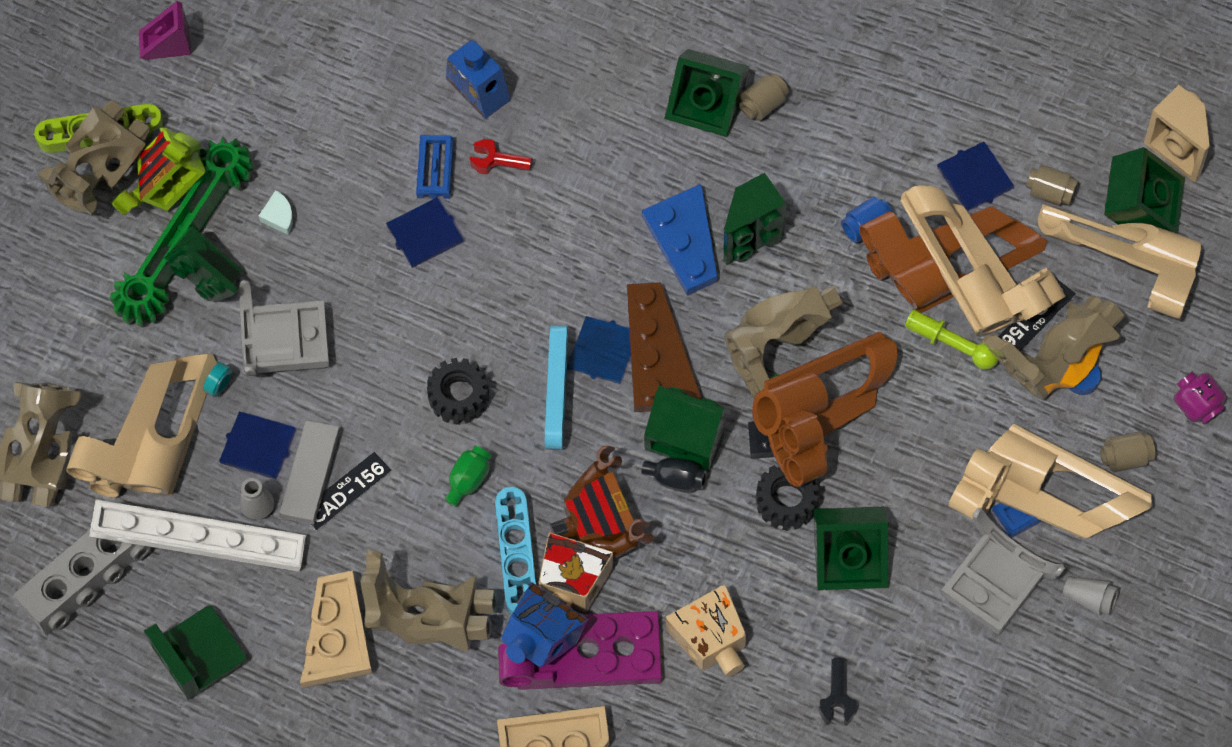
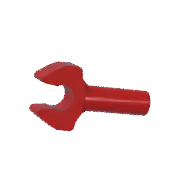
M483 139L473 143L475 152L488 155L486 158L470 157L471 167L481 174H489L490 170L497 165L528 171L532 168L533 158L501 153L495 148L494 140Z

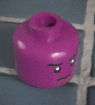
M1192 371L1176 383L1180 390L1175 393L1174 401L1189 421H1201L1204 424L1226 408L1222 404L1226 400V394L1210 373H1202L1196 376Z

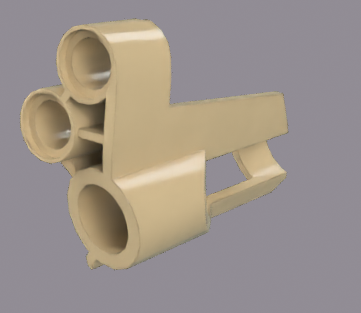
M918 185L902 193L900 201L938 265L942 277L976 336L987 335L1013 323L1027 320L1066 296L1052 271L1047 270V268L1016 285L964 206L951 204L947 195L939 188ZM930 215L944 216L972 264V272L962 278L958 277L925 217Z
M1048 204L1042 205L1038 216V226L1045 235L1075 245H1087L1127 261L1128 264L1159 274L1147 307L1177 319L1181 318L1196 276L1195 269L1201 252L1200 241L1144 223H1126L1109 226ZM1070 219L1135 241L1136 243L1129 244L1070 223Z
M213 354L190 355L170 359L166 362L150 364L114 446L94 438L78 437L66 469L67 473L79 480L90 482L89 488L92 491L107 497H118L121 488L142 493L172 496L207 394L203 391L205 380L217 364ZM196 380L177 436L172 438L162 437L157 433L154 425L168 385L175 382Z
M1013 424L987 452L979 448L975 450L966 466L964 476L957 485L948 504V507L973 519V513L977 508L984 510L987 514L995 500L1086 539L1152 507V494ZM1069 471L1078 473L1115 492L1119 496L1084 512L1041 490V486L1049 472Z

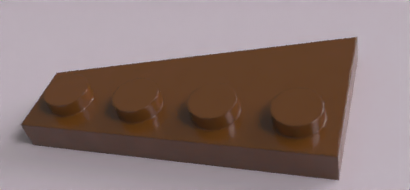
M661 282L627 284L634 412H651L658 386L665 388L676 387L683 390L688 396L701 400Z

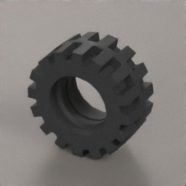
M452 358V363L447 364L445 360L440 363V369L435 367L432 370V376H429L427 380L428 400L434 414L437 417L441 415L442 421L448 423L451 419L453 424L460 425V420H464L465 424L471 422L470 417L479 418L481 416L480 411H485L487 408V401H489L490 397L488 380L483 369L480 370L479 365L475 362L470 365L469 359L463 358L462 362H458L457 358ZM454 382H465L473 388L471 395L460 401L446 398L444 390Z
M775 465L770 467L769 473L764 472L761 475V481H758L756 490L757 510L759 513H762V519L765 522L770 521L771 526L776 529L778 525L783 526L782 530L786 531L789 530V526H793L794 530L800 528L801 523L807 525L810 522L811 516L814 517V509H817L819 503V486L816 485V479L795 487L788 482L781 468H777ZM783 486H792L801 492L803 498L796 506L783 507L774 501V491Z

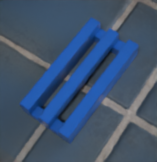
M420 135L416 187L417 198H424V195H430V199H437V196H443V199H450L453 136ZM427 143H433L430 186H425ZM440 144H446L443 187H438Z

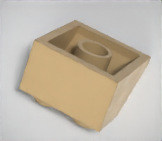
M1178 85L1153 109L1144 144L1194 183L1200 178L1210 146L1205 104L1201 102L1195 93L1187 91Z

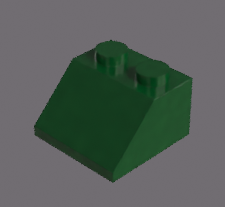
M687 49L678 58L664 119L727 137L741 102L740 95L744 92L750 66Z
M1145 147L1113 156L1104 215L1118 225L1144 223L1178 234L1185 177Z
M885 507L814 509L817 590L888 588V520Z

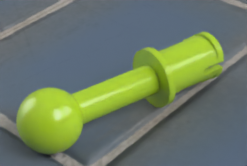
M915 309L911 311L906 320L905 327L931 340L930 344L935 345L939 340L971 356L975 366L983 370H989L998 363L999 360L983 343L976 344L946 329L945 320L939 322Z

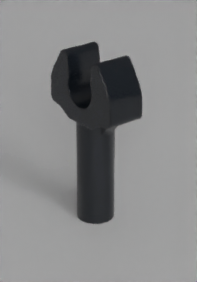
M833 658L831 660V694L828 698L820 700L819 713L826 725L830 724L831 709L834 707L843 709L845 726L849 725L855 715L856 701L850 700L845 695L846 660L844 658Z

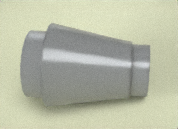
M246 479L241 486L240 509L246 517L256 520L267 517L274 508L273 495L258 479Z
M1071 576L1067 578L1063 589V597L1069 598L1100 616L1102 613L1111 615L1119 593V588L1111 586L1109 581L1074 578Z

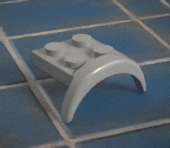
M247 280L240 282L242 354L246 376H257V373L329 367L324 301L253 306L250 282Z
M977 508L973 513V521L982 538L942 588L941 595L1000 635L1041 579H1056L1064 571L1065 567L1062 564L1046 561L1020 546L1001 531L989 519L984 510Z

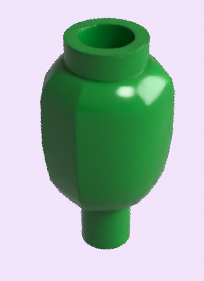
M474 445L471 451H464L452 468L449 476L451 490L444 500L456 507L463 496L474 493L489 473V461L492 455Z

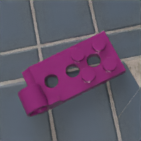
M658 611L582 614L588 621L577 644L544 667L537 666L527 658L522 663L511 661L506 654L508 645L503 643L498 647L499 683L506 687H518V690L661 683ZM621 641H627L634 646V650L628 656H620L614 651L615 645ZM584 643H593L599 649L598 653L591 658L582 657L578 650Z

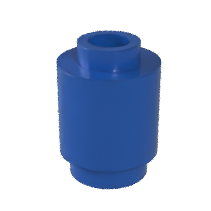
M873 196L846 213V218L841 221L842 228L852 242L863 241L859 232V226L888 211H892V209L884 199L879 200Z

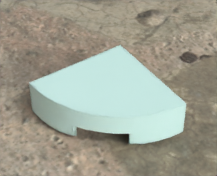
M275 190L259 214L260 222L289 235L293 225L292 210L288 200L280 192Z

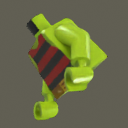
M164 127L155 129L151 134L152 142L137 159L139 177L137 188L129 193L126 190L122 191L111 204L122 215H126L132 208L138 207L145 202L168 211L205 173V168L197 153L201 147L200 142L184 132L175 133Z

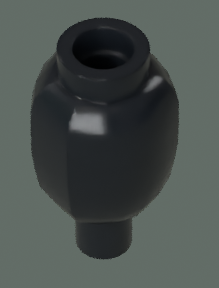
M665 458L658 463L644 461L641 469V474L655 477L661 486L684 493H691L695 489L702 490L706 480V470L700 469L697 463L680 458Z

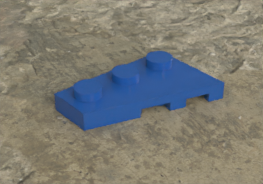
M701 184L642 210L643 220L687 296L717 283V272Z

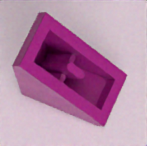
M176 1L139 30L141 59L150 60L191 55L189 26L181 2Z

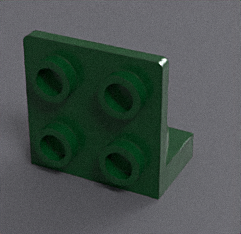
M193 226L188 228L164 257L170 263V269L180 278L190 280L196 286L195 291L207 301L217 302L234 295L238 291V288L233 283L243 270Z
M210 605L162 633L156 623L144 630L151 647L187 700L193 698L247 662L246 655Z

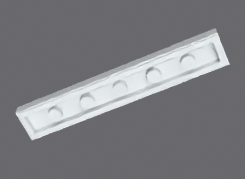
M96 500L89 537L300 572L306 535Z

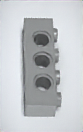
M89 530L17 590L13 597L24 613L47 636L51 631L62 628L68 622L70 615L78 608L89 605L95 599L97 592L105 585L116 582L122 576L124 569L132 562L143 559L149 553L151 547L89 537ZM113 544L121 545L116 552H106L108 547ZM94 567L89 575L79 576L82 569ZM67 590L62 598L52 599L55 592Z

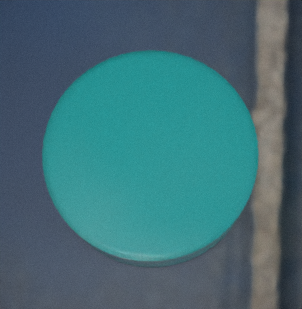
M218 362L206 378L203 391L213 397L219 396L230 381L232 368L223 362Z

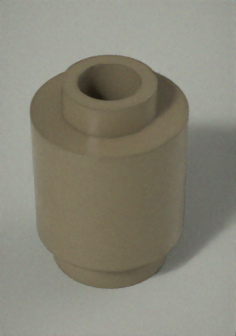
M774 73L769 76L765 75L740 95V109L749 119L754 118L760 121L785 101V96L789 93L788 87L778 75Z
M1041 164L1038 170L1032 168L1026 187L1031 189L1030 196L1059 206L1061 203L1070 205L1078 180L1071 178L1069 173Z
M1141 432L1108 437L1105 439L1104 446L1100 448L1101 460L1104 466H1109L1112 472L1146 466L1148 462L1155 459L1154 442L1149 434L1142 435Z

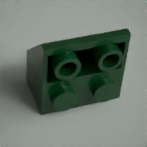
M765 173L735 188L724 227L723 261L726 265L735 261H744L752 255L753 251L763 246H772L784 236L786 202Z
M658 386L644 434L645 450L667 458L693 461L697 463L700 469L710 472L724 438V408L711 399L702 398L700 400L688 396L679 388Z

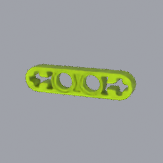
M141 104L123 107L125 114L120 120L124 122L123 127L125 129L131 126L129 119L133 118L134 121L137 119L144 123L145 117L151 116L152 119L150 121L151 124L147 125L150 128L147 138L151 137L155 129L163 128L164 121L161 112L155 105ZM89 113L47 119L40 122L34 131L39 148L47 153L67 151L65 146L73 136L76 128L82 124ZM64 129H67L69 138H65ZM49 132H54L52 140L46 139ZM90 137L84 138L80 142V147H90L93 141Z

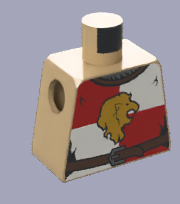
M549 532L539 578V587L573 610L586 612L613 569V552Z

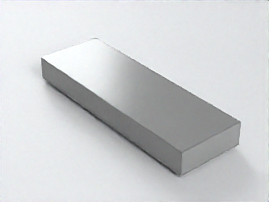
M305 421L279 513L281 519L315 525L340 434L339 426Z

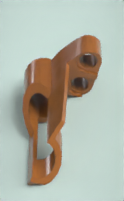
M994 206L970 214V217L983 236L992 232L1016 247V249L999 257L1006 270L1045 250L1047 240L1043 236ZM888 211L859 226L861 238L870 251L866 257L871 271L879 280L889 276L901 295L915 310L923 313L954 297L921 236L918 235L908 239L900 221L892 211ZM949 224L932 230L948 259H950L952 252L962 248ZM956 272L959 278L967 275Z
M881 332L874 333L764 381V389L755 396L752 406L754 423L759 432L768 436L773 455L791 485L799 487L826 475V452L828 451V445L824 444V435L875 407L877 388L883 385L891 376L897 361L896 342L886 338ZM864 354L867 355L870 360V371L865 383L857 389L828 401L827 390L817 375Z

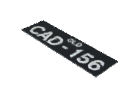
M1056 278L1066 296L1035 316L1009 325L998 337L1004 341L1011 342L1021 352L1076 293Z
M373 452L323 492L315 525H311L317 531L392 470Z

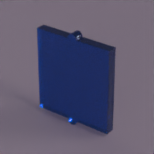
M984 141L965 151L958 150L957 155L937 164V169L967 212L986 202L993 203L994 198L1014 189V184Z
M438 197L386 223L387 228L396 241V249L403 252L412 268L464 242L454 225V217L447 214Z
M586 316L567 369L590 375V378L593 380L601 378L621 384L631 357L629 328L617 325L614 320L606 322Z
M239 411L231 432L226 434L227 442L219 462L220 464L276 480L284 459L290 456L288 449L296 428Z

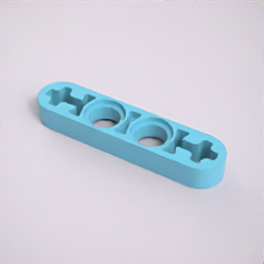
M550 325L545 449L563 450L568 325Z
M507 487L497 494L495 506L505 601L508 613L512 615L518 605L515 603L518 601L517 587L524 586L525 593L529 586L528 584L532 582L536 584L527 499L522 490L516 487ZM513 498L515 500L516 519H509V511L506 506L508 503L507 499ZM512 529H519L525 534V537L518 544H510L505 540V535ZM517 561L524 562L528 566L527 573L521 577L512 576L508 572V568L512 563Z

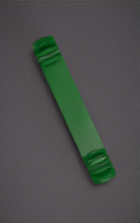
M222 136L220 143L215 144L209 140V149H200L199 156L205 168V173L193 184L136 275L130 276V274L124 272V282L114 281L115 292H112L110 295L111 302L114 304L113 309L118 317H123L124 322L128 325L136 320L137 325L142 328L145 320L149 319L151 322L156 323L155 314H165L166 308L164 304L169 302V295L164 289L174 275V272L170 269V263L164 257L188 228L193 226L197 231H202L229 187H234L240 191V181L249 182V172L253 170V162L249 158L250 152L246 146L241 147L240 142L236 138L228 143L227 139ZM224 163H230L227 167H219ZM139 295H146L142 300H134Z

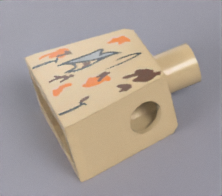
M725 585L666 616L667 632L701 670H706L718 663L726 677H731L744 668L745 665L736 652L746 646V634Z

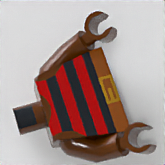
M602 446L597 452V461H594L580 476L564 499V509L567 517L549 525L553 534L569 539L576 537L577 541L613 552V558H618L635 548L638 542L650 544L653 541V535L649 533L642 534V531L649 527L650 523L641 519L633 520L613 471L608 473L607 468H618L622 464V458L614 456L609 461V454L614 451L615 447Z

